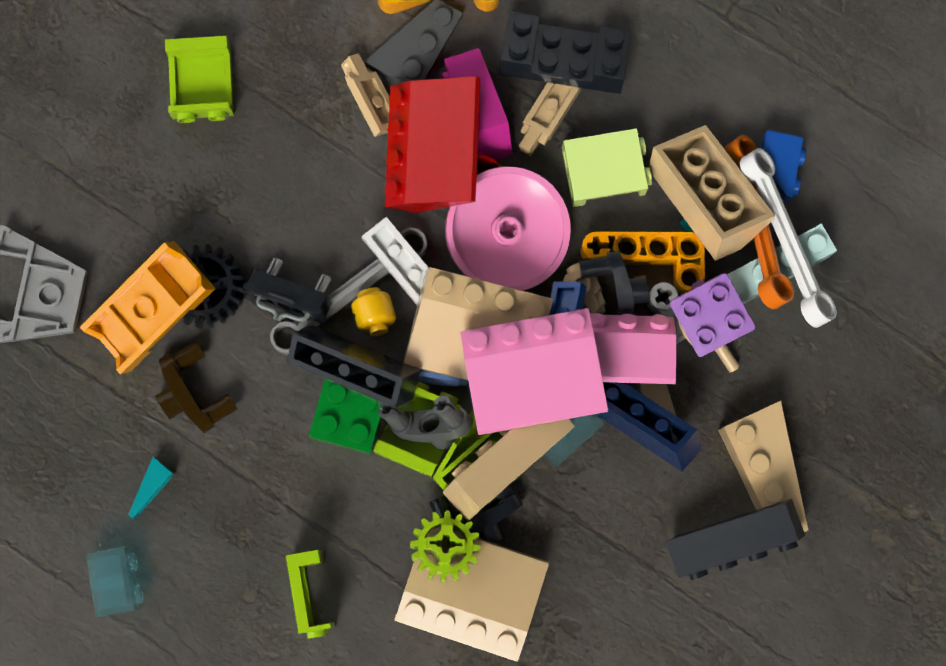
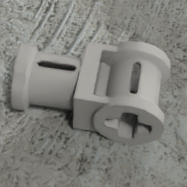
M667 282L656 284L648 291L650 302L646 303V306L656 315L674 317L676 344L686 339L670 306V301L678 297V293ZM665 293L668 298L664 302L657 303L655 298L658 294L662 295Z

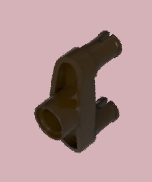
M194 341L173 355L168 353L159 359L163 376L169 388L155 397L169 420L184 411L191 421L203 433H206L215 427L214 423L238 408L229 394L224 395L205 408L197 403L181 376L183 374L182 370L206 357L197 341Z

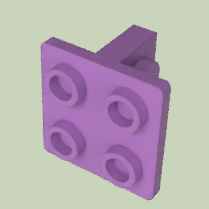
M722 273L707 282L703 278L692 284V290L670 301L672 310L699 357L755 329V324L727 273Z

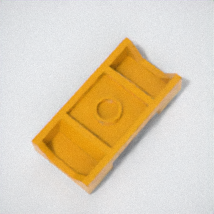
M175 241L164 242L80 328L83 332L99 339L116 358V370L119 374L128 373L152 352L151 348L189 310H194L216 288Z

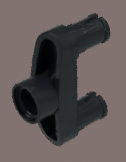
M619 250L606 252L607 256L579 260L582 279L610 274V277H613L618 310H615V314L609 315H634V305L650 302L645 274L628 277L627 269Z
M511 484L496 496L498 501L495 503L496 507L474 516L469 521L461 522L464 525L470 521L473 523L469 531L470 533H479L480 539L492 543L505 538L499 522L523 505L519 494L514 493ZM445 495L429 502L432 511L436 512L439 518H444L446 510L450 511L451 519L456 518Z

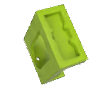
M323 550L286 555L298 634L307 633V639L328 635V629L335 627V621L314 625L305 572L306 566L325 563Z

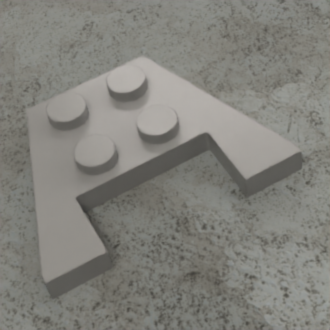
M0 225V255L26 259L13 320L11 322L0 320V343L75 333L88 272L12 229Z

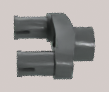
M445 395L438 397L434 402L435 407L429 410L408 412L383 402L379 407L381 410H378L379 416L388 422L391 431L400 439L414 442H430L437 449H446L451 446L456 438L465 436L473 424L472 417L463 408L457 407Z

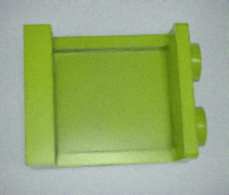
M227 36L165 39L170 84V106H168V113L172 119H177L179 123L195 122V118L208 117L210 121L226 120V116H234L231 45Z

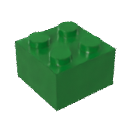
M325 378L309 437L312 440L372 456L382 418L378 414V410H381L379 407L382 402Z

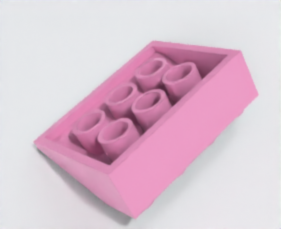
M589 308L460 331L478 435L608 412Z

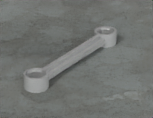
M416 228L402 230L400 234L403 237L413 234L421 238L423 248L417 254L422 258L427 251V240L423 232ZM379 259L328 295L332 305L326 315V319H329L357 298V293L370 288L390 273ZM310 319L303 322H280L271 331V343L279 353L288 355L290 348H281L276 342V336L281 329L291 327L295 331H299L312 325L318 327L321 323Z

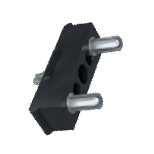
M273 258L267 272L255 269L248 283L243 285L250 299L255 300L259 308L272 312L274 320L281 322L283 318H289L298 322H303L307 319L321 324L327 322L326 315L332 305L328 295L325 293L331 281L328 275L322 274L315 289L277 277L283 262L279 258ZM267 305L290 312L292 314L282 313L278 316L277 310Z

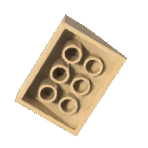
M429 267L424 275L404 363L418 369L468 381L460 331L550 315L553 299Z
M440 527L432 530L426 538L434 537L438 534ZM453 530L459 539H464L459 531ZM480 538L473 542V544L481 546L479 553H472L478 559L477 564L471 565L468 563L470 573L465 575L461 571L458 572L459 579L456 582L452 579L451 575L446 577L445 583H441L440 575L437 574L432 580H429V570L425 569L419 572L418 566L421 561H414L394 621L518 662L549 561ZM442 541L440 546L442 547V552L448 553L451 547H449L448 541ZM425 553L427 558L438 566V561L432 555ZM465 555L455 557L451 561L450 567L460 563Z

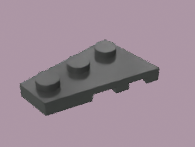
M434 0L365 61V65L399 84L414 80H427L461 21L463 13L440 0Z

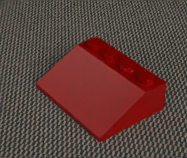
M480 77L414 80L390 86L385 208L415 214L476 202Z

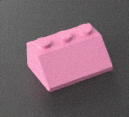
M590 313L603 382L676 384V328L674 317H666L664 315L635 316L632 314L603 315L600 313Z

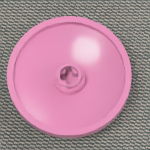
M498 167L478 174L476 179V202L449 207L445 222V237L449 253L458 269L465 276L521 291L539 285L556 271L566 255L571 233L569 213L559 192L540 175L518 167Z

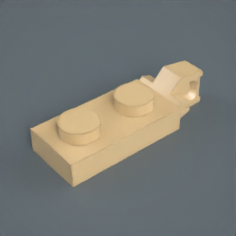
M359 53L348 56L341 66L345 73L347 85L374 137L388 133L389 95L376 71L372 72L369 68H366Z
M553 83L546 84L523 121L521 133L525 136L519 144L520 152L531 157L539 143L544 146L546 145L577 98L581 88Z

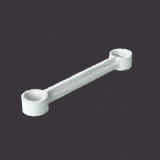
M757 148L741 158V171L750 183L756 185L759 195L775 215L771 223L804 298L801 301L802 314L811 326L818 328L836 318V306L832 298L826 292L821 291L772 178L775 174L774 162L765 150Z

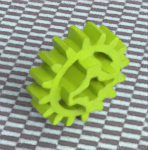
M446 510L444 518H439V515L433 512L432 522L423 518L421 520L423 530L417 528L413 530V535L418 540L410 541V548L417 550V552L411 555L412 561H421L418 566L419 572L425 569L429 570V580H432L437 574L440 575L441 583H445L446 577L451 575L452 579L456 582L459 579L458 572L461 571L465 575L470 573L468 563L471 565L477 564L478 559L472 553H479L481 550L480 545L473 544V542L479 539V533L469 532L473 523L470 521L465 525L462 524V514L460 513L455 519H451L450 511ZM440 527L438 534L434 537L426 538L432 530ZM453 528L459 531L464 539H459L453 532ZM444 540L448 541V545L451 547L448 553H443L442 547H440ZM425 553L432 555L438 561V566L433 564ZM465 555L460 563L450 567V563L455 557Z

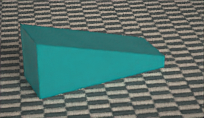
M152 457L128 515L132 519L139 517L175 475L156 457Z

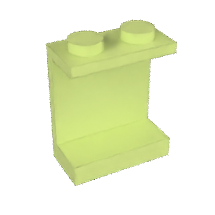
M637 128L563 141L562 153L572 207L583 206L586 200L637 191L639 196L646 194L648 185H652L650 168L644 167L642 156L646 155L645 141L643 137H638Z

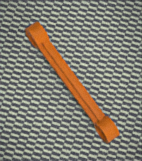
M740 135L727 144L724 149L741 170V158L757 149V146L748 136ZM751 183L754 189L758 192L756 185ZM768 224L754 237L764 278L758 284V294L767 307L777 309L794 298V288L790 280L780 271Z

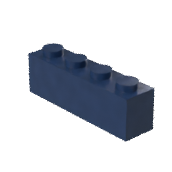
M603 382L608 412L595 415L683 472L702 450L698 430L626 383Z

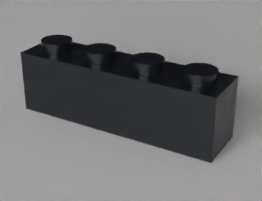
M313 325L293 333L287 362L395 408L414 399L421 371Z
M792 499L676 535L667 540L666 544L678 578L689 575L690 580L709 574L707 569L718 566L719 570L722 571L737 566V560L748 557L749 561H755L768 556L767 550L778 547L780 552L796 548L799 546L797 541L802 539L805 533Z

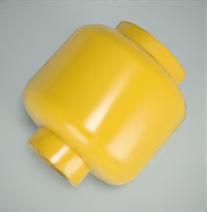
M378 287L364 289L357 293V298L351 304L357 328L362 332H370L371 336H380L389 331L388 327L396 320L390 295L387 292L380 291Z

